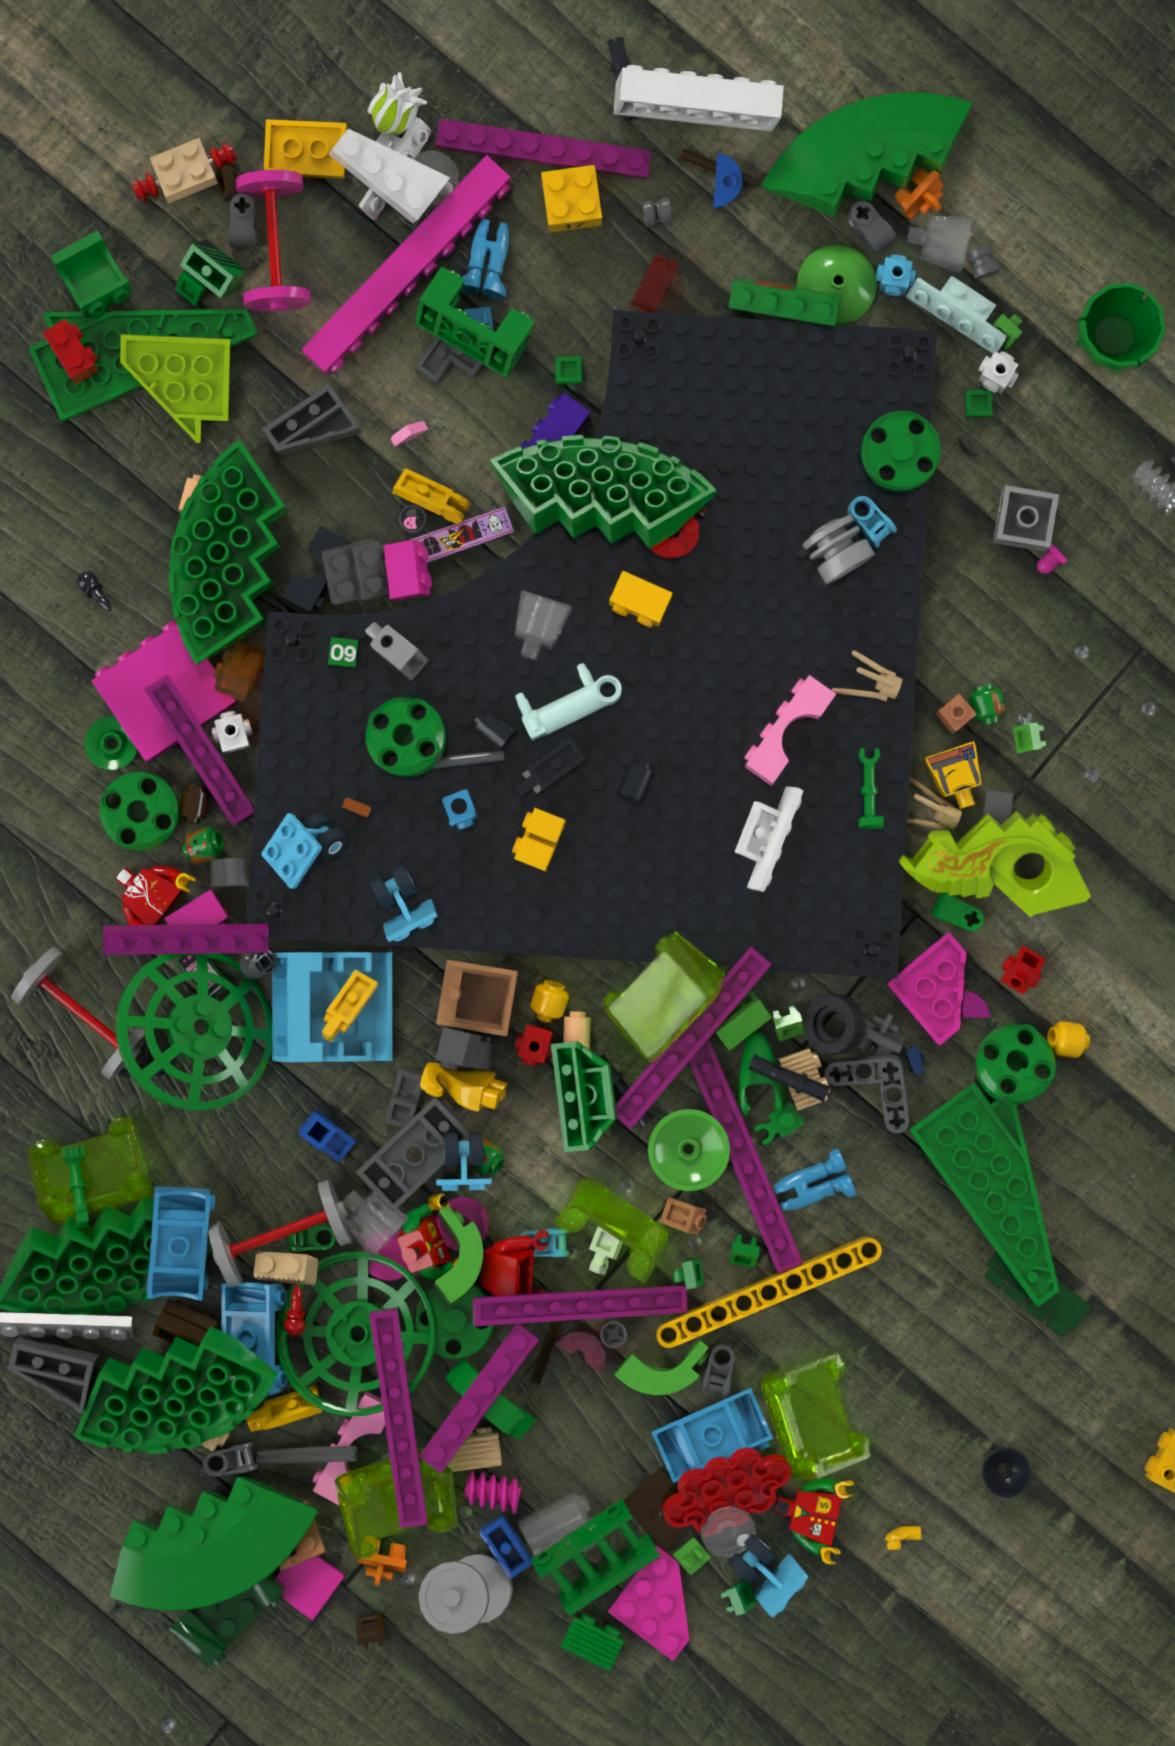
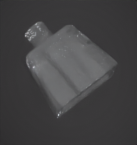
M930 216L925 229L910 226L907 243L922 245L920 259L950 271L961 273L964 267L973 218Z
M522 590L515 629L516 638L525 640L521 655L536 660L540 646L552 649L571 614L572 606Z
M354 1190L343 1200V1203L353 1212L347 1220L346 1226L372 1258L391 1242L409 1219L380 1194L375 1192L364 1200Z

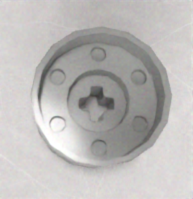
M852 515L830 521L817 529L802 544L805 551L816 546L819 548L809 556L811 560L820 557L825 558L826 561L817 570L826 585L853 571L875 555L866 539L855 543L852 541V538L860 531L858 526L846 531L845 528L855 521Z

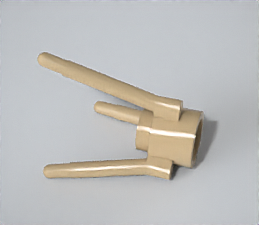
M852 651L854 657L881 673L877 675L863 668H857L858 673L877 681L875 689L879 690V692L845 688H832L831 690L837 694L878 698L886 701L888 697L896 698L901 687L902 678L895 676L896 673L886 670L857 651Z
M910 777L909 782L940 805L915 794L914 798L936 810L934 819L937 822L907 818V823L938 830H945L946 827L954 830L960 820L962 811Z

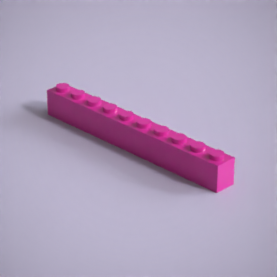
M486 155L301 349L303 355L326 376L331 372L335 374L344 365L343 359L349 353L352 355L356 353L362 346L363 342L361 340L368 333L372 335L378 330L382 324L380 320L386 314L390 316L400 306L398 301L405 294L410 296L418 287L417 281L423 275L428 277L437 267L435 263L441 256L447 257L454 250V243L460 236L465 238L474 228L472 224L479 217L483 219L491 211V204L497 198L501 200L511 189L509 186L511 184L510 176Z

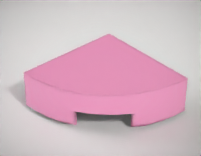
M424 421L409 424L395 433L390 439L394 446H398L416 438L427 431L428 428Z

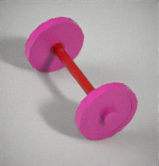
M260 170L249 172L236 178V190L239 194L244 193L250 197L265 198L271 287L257 288L244 293V306L247 309L277 312L296 310L311 304L310 290L302 287L282 286L276 197L293 195L304 189L303 176L297 172L288 170Z

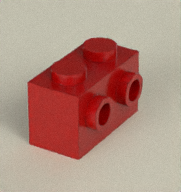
M64 319L43 332L46 340L76 385L99 371L94 363L98 358L90 346L85 348L81 343L80 339L84 336L75 323L70 325Z

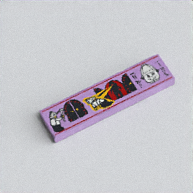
M502 507L411 540L424 542V546L428 550V561H426L428 564L513 534L514 530L506 508Z

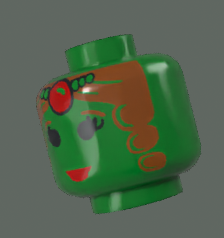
M994 684L974 688L973 693L968 697L969 706L976 713L973 719L976 721L983 720L984 725L999 722V716L1006 713L1003 692L1000 688H994Z
M207 826L188 833L182 848L188 860L191 859L196 865H204L221 857L222 851L225 850L223 836L218 830L215 831Z
M483 1136V1164L470 1165L469 1157H467V1166L480 1176L495 1175L505 1160L503 1149L488 1137Z

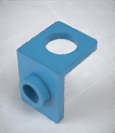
M466 789L442 799L450 820L449 824L452 828L457 826L458 830L474 825L473 820L477 819L478 816ZM461 798L466 801L467 809L463 814H455L452 811L451 804L455 799Z

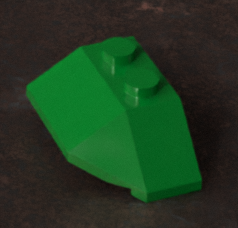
M578 1041L551 1044L564 1153L591 1150L617 1119L610 1064Z

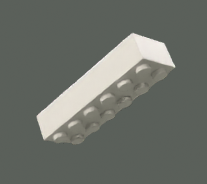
M628 65L627 68H622L616 81L613 114L772 132L781 119L784 86L776 85V82L771 80H763L760 83L750 82V79L745 77H736L734 80L723 79V76L718 74H709L707 77L696 76V73L691 71H682L680 74L670 73V70L665 68H655L653 71L643 70V67L638 65Z

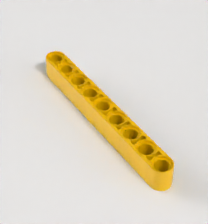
M872 1237L859 1238L807 1260L803 1264L787 1271L774 1274L689 1310L687 1313L677 1315L659 1324L656 1330L657 1340L663 1347H675L877 1261L882 1253L881 1245ZM868 1242L875 1245L874 1254L869 1257L863 1256L861 1252L862 1246ZM842 1253L850 1255L851 1260L846 1267H839L836 1263L838 1255ZM816 1264H823L826 1269L825 1274L820 1278L813 1277L811 1274L812 1267ZM792 1274L800 1276L801 1279L800 1285L796 1288H789L786 1285L788 1276ZM766 1285H772L776 1289L774 1297L770 1299H765L761 1296V1290ZM745 1295L751 1299V1304L747 1309H739L736 1306V1300L740 1296ZM716 1306H721L726 1310V1315L721 1320H715L711 1317V1311ZM690 1317H697L701 1320V1326L697 1330L692 1331L686 1327V1321ZM667 1327L673 1328L676 1331V1336L671 1341H665L661 1337L662 1330Z

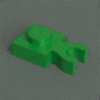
M788 1101L782 1112H778L776 1109L768 1114L770 1122L758 1124L753 1129L756 1133L761 1129H767L768 1137L761 1140L765 1146L772 1141L775 1134L779 1133L784 1138L805 1123L792 1102Z

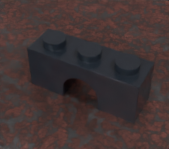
M320 526L307 550L321 560V570L313 578H303L294 573L281 596L283 600L309 614H313L315 610L319 611L326 600L323 594L328 587L321 551L350 544L349 541Z

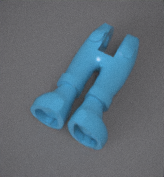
M482 219L474 234L470 261L467 268L469 271L465 276L461 277L465 282L460 292L470 295L479 293L486 254L490 252L486 271L487 276L482 293L490 299L504 300L507 292L505 286L500 281V276H502L503 265L508 252L509 226L507 223L500 222L496 242L487 241L490 220Z
M838 1148L829 1153V1159L824 1164L820 1162L815 1166L798 1170L785 1176L773 1185L775 1193L788 1191L795 1187L797 1196L790 1197L780 1203L782 1211L797 1210L810 1206L828 1196L835 1195L834 1192H842L850 1198L857 1195L848 1172L830 1181L826 1180L821 1184L808 1187V1184L821 1178L828 1177L827 1175L847 1170Z

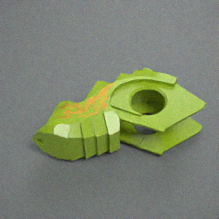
M1016 811L1002 825L987 813L958 843L955 842L949 830H932L927 835L929 839L913 859L902 855L898 861L922 885L933 892H948L949 896L961 894L962 897L975 894L976 898L988 897L995 884L1030 918L1035 914L1086 902L1091 897L1073 861L1076 857L1073 853L1076 847L1063 832L1057 835L1052 822L1042 813L1038 817L1033 813L1026 820ZM1029 853L1042 855L1045 864L1039 876L1028 880L1016 875L1014 865L1020 857Z

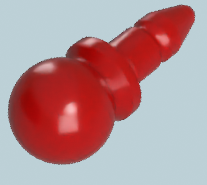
M297 1284L291 1294V1310L286 1311L288 1317L284 1322V1329L291 1336L301 1335L306 1328V1322L303 1318L305 1311L301 1310L302 1291L300 1285Z

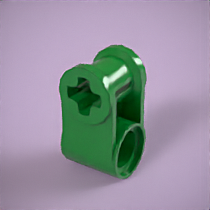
M948 893L939 894L930 913L931 916L966 931H976L984 923V915L981 910L963 902L962 899L956 896H949ZM974 912L976 913L975 918L978 920V923L971 924L969 927L964 916Z
M318 1224L300 1231L299 1240L298 1232L289 1235V1245L286 1246V1251L327 1250L336 1245L338 1241L330 1224ZM321 1230H328L331 1233L332 1241L330 1244H324L320 1241L319 1233Z

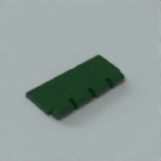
M995 1252L986 1264L989 1269L984 1277L997 1288H1001L1005 1281H1007L1008 1285L1003 1292L1016 1303L1022 1305L1027 1298L1030 1299L997 1252ZM1057 1280L1059 1286L1058 1293L1039 1307H1036L1030 1299L1024 1309L1041 1322L1050 1315L1051 1318L1046 1323V1326L1062 1337L1067 1330L1073 1332L1091 1308V1305Z

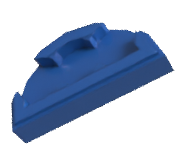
M717 153L713 207L725 206L732 202L740 193L743 183L742 171L736 161L729 155Z

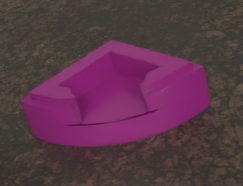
M963 990L962 1017L990 1018L989 1010L984 1000L973 992Z

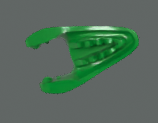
M756 1030L747 1037L744 1046L737 1089L739 1105L743 1115H748L751 1106L748 1104L749 1098L747 1097L746 1088L756 1084H770L774 1087L776 1101L774 1102V1107L778 1112H782L787 1101L786 1085L748 1070L754 1054L777 1064L766 1037L761 1031Z

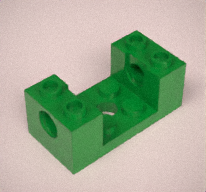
M441 266L419 300L414 324L507 378L528 346L535 321L526 313L511 308L497 331H492L487 324L475 321L465 311L457 308L460 301L458 295L464 286L465 280L457 272L447 270Z

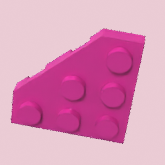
M950 932L943 935L899 972L897 979L892 978L886 983L938 1046L960 1029L966 951Z
M656 1545L661 1556L633 1575L610 1606L608 1612L674 1661L690 1640L680 1568L677 1559Z

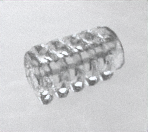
M1152 458L1146 462L1144 461L1125 481L1135 478L1132 487L1135 489L1143 486L1140 495L1144 496L1150 493L1149 504L1158 500L1159 503L1156 510L1159 511L1166 508L1165 518L1175 508V481L1170 484L1167 483L1170 478L1169 473L1160 477L1162 467L1158 466L1152 469L1155 461Z

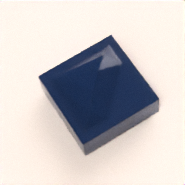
M916 1046L905 1048L904 1053L912 1074L924 1073V1054Z

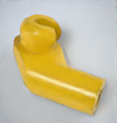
M921 1526L898 1527L888 1533L885 1537L887 1549L900 1550L902 1540H921Z

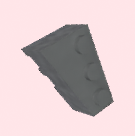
M327 384L262 428L279 456L361 434L359 426L330 384Z
M445 1026L443 1027L435 1059L441 1061L440 1066L456 1070L458 1066L491 1071L499 1039Z
M20 1336L13 1344L8 1370L34 1386L41 1387L51 1393L52 1397L59 1401H64L74 1407L75 1411L83 1414L91 1395L99 1354Z

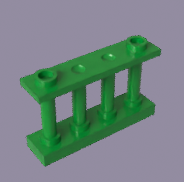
M623 1499L610 1505L606 1510L531 1559L540 1579L550 1574L562 1589L557 1595L569 1616L661 1556L648 1533L639 1538L629 1525L628 1521L633 1517ZM619 1528L630 1543L629 1546L618 1553L614 1551L605 1538L606 1535ZM596 1543L607 1558L605 1562L596 1568L592 1567L582 1551ZM570 1559H573L585 1574L572 1584L559 1568Z

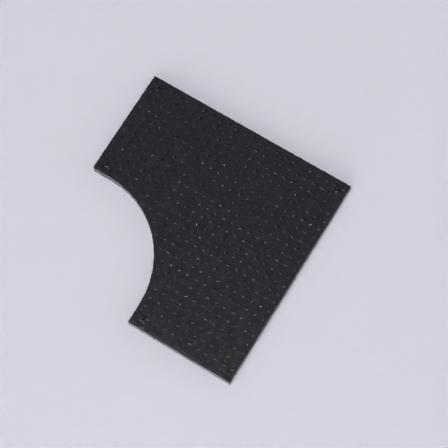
M613 310L611 355L606 397L594 438L602 439L604 436L618 437L623 442L636 445L640 442L658 448L660 453L669 457L675 456L680 459L681 464L690 470H696L717 490V493L704 505L709 510L706 516L702 519L696 513L694 514L699 524V538L696 546L686 556L665 559L649 549L635 531L611 543L597 525L578 537L573 538L562 523L557 521L538 533L534 532L516 551L488 572L460 588L426 602L396 610L361 615H314L268 612L246 924H269V938L724 968H733L752 946L772 963L767 969L770 971L897 979L904 868L898 861L902 855L905 856L928 481L916 489L904 492L878 487L864 469L861 459V445L869 427L878 418L891 412H912L925 418L931 424L937 331L837 324L831 326L806 322ZM912 422L909 424V431L914 435H919L922 433V427L919 423ZM873 431L871 433V438L874 442L882 443L885 441V436L881 431ZM919 460L917 462L918 469L924 473L928 472L929 462ZM880 469L879 475L883 480L890 481L893 479V473L890 469ZM860 496L868 497L893 522L897 531L886 536L880 542V546L877 549L869 543L875 553L871 559L843 577L826 585L817 570L826 561L825 558L820 557L811 560L809 556L819 548L816 546L805 551L802 544L820 527L834 519L848 516V506L854 499ZM862 503L855 504V513L858 516L865 517L868 513L866 505ZM852 523L845 529L848 531L857 526ZM880 527L875 534L879 533L883 527ZM859 531L852 538V541L855 543L866 538ZM676 532L672 536H674V538H677L679 536V533ZM622 571L673 593L659 627L656 625H652V628L644 626L637 622L638 617L628 613L627 616H622L612 611L613 606L609 605V600ZM376 622L382 628L388 624L429 660L412 681L370 646L372 640L365 635V631L372 623ZM331 637L358 640L355 668L328 665ZM852 651H857L886 670L896 673L895 676L902 678L901 687L895 699L888 697L886 701L878 698L836 693L819 719L801 718L790 723L782 735L783 751L789 761L772 786L745 768L748 760L744 757L753 745L759 747L764 740L760 736L768 723L772 725L776 723L779 718L776 712L784 701L790 703L795 694L791 691L800 678L805 681L810 675L830 690L832 688H845L879 692V690L875 689L877 681L858 673L857 668H863L877 675L881 673L854 657ZM582 663L590 671L594 682L606 675L618 679L622 688L621 697L618 702L593 712L548 735L546 734L538 739L531 740L521 719L523 715L517 705L515 698L517 694H524L532 710H537L585 687L577 669V666ZM604 684L600 689V693L604 697H611L616 692L615 687L611 684ZM413 697L424 700L436 710L445 726L446 745L441 757L498 750L474 731L476 725L473 722L481 711L487 713L491 709L513 726L516 732L502 749L504 750V761L430 769L418 776L399 777L383 770L370 756L366 744V730L369 717L381 705L395 698ZM426 708L417 709L414 718L416 720L424 718ZM381 718L378 721L377 728H386L389 724V718ZM572 737L587 760L544 791L536 794L532 789L521 797L516 791L515 786L525 780L522 773L559 744ZM427 745L423 749V756H431L435 751V746ZM861 748H864V755L868 759L874 757L875 748H878L880 751V757L875 763V786L878 787V794L875 795V815L884 816V828L881 829L859 828V818L864 816V795H861V787H864V768L858 758ZM396 754L389 755L386 759V766L395 765L398 756ZM636 760L652 765L650 770L655 772L643 803L635 802L617 793L629 763H636ZM787 786L800 788L803 790L801 805L793 816L791 830L785 837L781 847V856L776 861L772 870L771 882L764 892L752 890L747 886L756 862L735 853V849L754 801L760 802L777 810ZM466 789L478 818L473 820L474 825L458 830L457 826L454 828L450 826V820L442 799ZM348 797L370 806L371 810L368 817L364 818L342 809L345 799ZM455 799L451 804V809L455 814H463L467 809V803L464 799ZM534 808L566 820L546 872L515 860L516 854L512 852L517 838H523L526 828L522 827L526 814L527 812L533 813ZM325 812L333 820V828L341 829L347 836V845L338 856L332 859H323L318 854L295 889L289 888L264 859L262 851L288 813L294 814L304 824L311 815ZM402 864L417 889V893L408 898H405L402 892H400L407 907L410 910L431 899L434 903L437 917L434 918V922L431 925L422 929L417 927L409 931V936L403 940L388 942L383 924L401 915L403 912L395 896H393L395 905L383 909L370 886V880L381 876L386 882L393 878L391 870Z

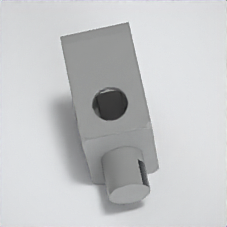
M374 622L365 631V635L372 640L370 646L411 681L429 661L414 645L388 624L382 628Z

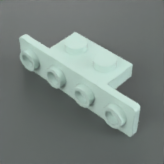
M953 276L949 278L941 292L921 278H917L907 294V298L993 354L995 351L998 352L1007 338L1006 334L986 322L996 304Z

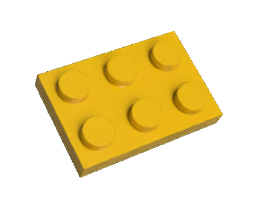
M266 119L264 170H288L302 174L303 177L345 179V168L328 154L347 131V123Z

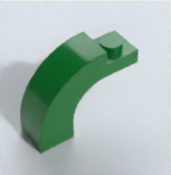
M461 1358L445 1379L463 1397L481 1371L466 1359ZM502 1392L484 1415L486 1419L507 1435L509 1433L517 1440H520L536 1421L532 1414Z

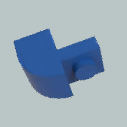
M317 1110L311 1113L298 1130L301 1137L318 1150L326 1152L339 1163L356 1143L354 1138Z

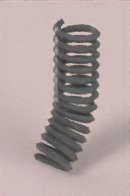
M961 435L958 440H960L959 442L962 443L961 445H963L966 452L969 451L968 453L979 456V448L977 451V448L972 447L965 436Z

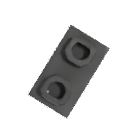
M887 1013L884 1019L874 1015L872 1021L864 1018L866 1022L865 1035L861 1039L862 1042L857 1046L861 1049H866L870 1041L873 1040L880 1044L876 1055H894L895 1052H900L904 1038L896 1034L899 1027L890 1023L893 1017L892 1014Z

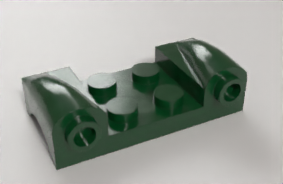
M271 1574L256 1586L236 1597L211 1606L187 1610L169 1630L207 1668L211 1664L216 1668L227 1656L224 1653L227 1647L269 1605L274 1608L284 1598L281 1592L286 1587Z

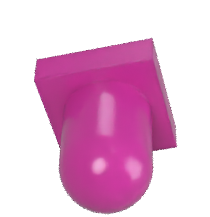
M1053 544L1049 548L1050 551L1037 564L1038 570L1043 574L1050 573L1060 563L1064 564L1067 561Z

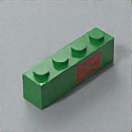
M736 277L732 282L729 308L835 326L839 321L843 295Z

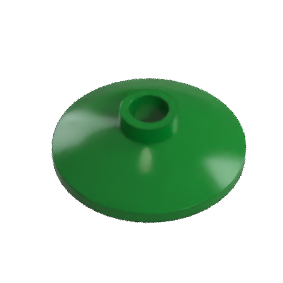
M115 716L98 719L86 732L84 739L85 752L90 761L99 768L105 770L124 768L132 762L137 754V748ZM111 739L117 740L118 745L115 749H110L108 746Z

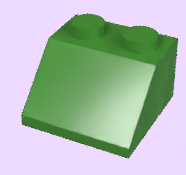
M723 978L691 1002L696 1009L699 1008ZM750 989L714 1033L730 1051L772 1017Z

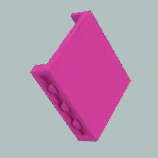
M176 620L162 628L163 633L156 638L152 635L140 643L141 648L132 653L130 650L122 654L117 659L119 663L113 667L105 666L95 673L96 678L92 680V683L137 750L148 763H151L179 744L144 688L168 674L201 727H204L219 717L220 714L225 713L238 704L208 659L198 665L195 664L183 643Z

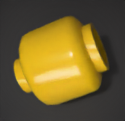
M545 980L544 983L538 984L535 987L530 1007L537 1014V1019L544 1022H552V1019H559L564 1015L569 995L564 990L565 986L552 980Z
M1060 1021L1049 1029L1047 1041L1055 1055L1077 1058L1083 1054L1084 1050L1088 1049L1090 1037L1086 1034L1083 1025Z

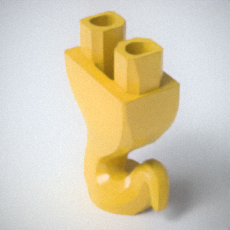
M428 1062L421 1077L420 1087L433 1097H441L444 1093L441 1086L443 1085L459 1105L479 1112L482 1107L496 1109L499 1100L505 1098L507 1082L496 1080L495 1072L485 1070L457 1071L442 1067L440 1063Z

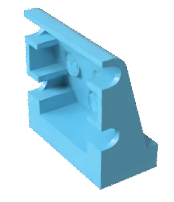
M392 952L273 953L276 957L277 966L272 973V1061H392ZM356 969L378 982V988L351 1027L345 1033L339 1031L330 1043L322 1038L323 1033H321L327 1024L323 1020L326 1016V1010Z

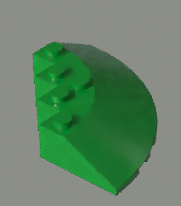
M926 92L888 93L849 103L814 122L798 135L771 167L761 188L836 217L846 194L871 203L881 180L906 189L916 166L931 172L936 170L942 175L973 103L952 96Z
M583 435L562 436V440L547 442L544 439L537 441V445L523 449L520 446L489 460L520 514L535 533L560 521L571 536L576 538L597 525L611 543L635 531L650 549L676 533L717 493V490L700 473L694 469L690 470L681 464L680 459L675 456H666L660 453L658 448L640 442L638 445L623 442L618 437L604 436L602 439L584 438Z
M238 440L214 461V464L205 475H202L198 480V484L183 506L175 536H173L169 572V592L171 594L172 610L183 643L196 665L245 639L267 624L266 619L253 600L275 586L260 563L282 549L267 526L288 513L289 510L241 440Z
M143 1195L131 1216L105 1206L93 1226L88 1224V1228L77 1229L76 1219L68 1216L56 1236L31 1226L20 1243L0 1285V1308L12 1313L98 1315L108 1312L112 1315L126 1311L128 1306L142 1301L147 1303L153 1300L152 1298H147L146 1292L153 1221V1199ZM207 1236L206 1257L212 1251L209 1236Z
M211 1326L199 1347L176 1337L165 1357L144 1347L131 1367L109 1357L98 1375L74 1438L103 1448L108 1446L121 1448L123 1452L128 1453L147 1451V1454L168 1453L169 1450L197 1447L205 1441L225 1435L234 1429L238 1423L246 1419L268 1394L278 1373L238 1339Z
M237 1477L229 1498L213 1491H203L194 1513L180 1506H168L159 1527L145 1520L132 1522L122 1545L110 1597L130 1605L166 1611L197 1609L229 1600L268 1578L277 1567L289 1558L291 1552L309 1531L319 1509L248 1477Z

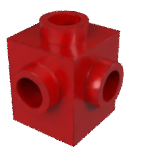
M1022 945L1014 957L1009 955L1001 967L1004 973L1000 981L1023 995L1029 987L1034 989L1042 977L1040 971L1046 959Z
M526 1024L524 1035L518 1033L514 1049L519 1050L518 1056L523 1057L522 1063L537 1067L538 1062L544 1063L545 1058L551 1059V1044H555L550 1042L553 1031ZM532 1041L538 1042L540 1045L539 1050L532 1051L529 1047Z

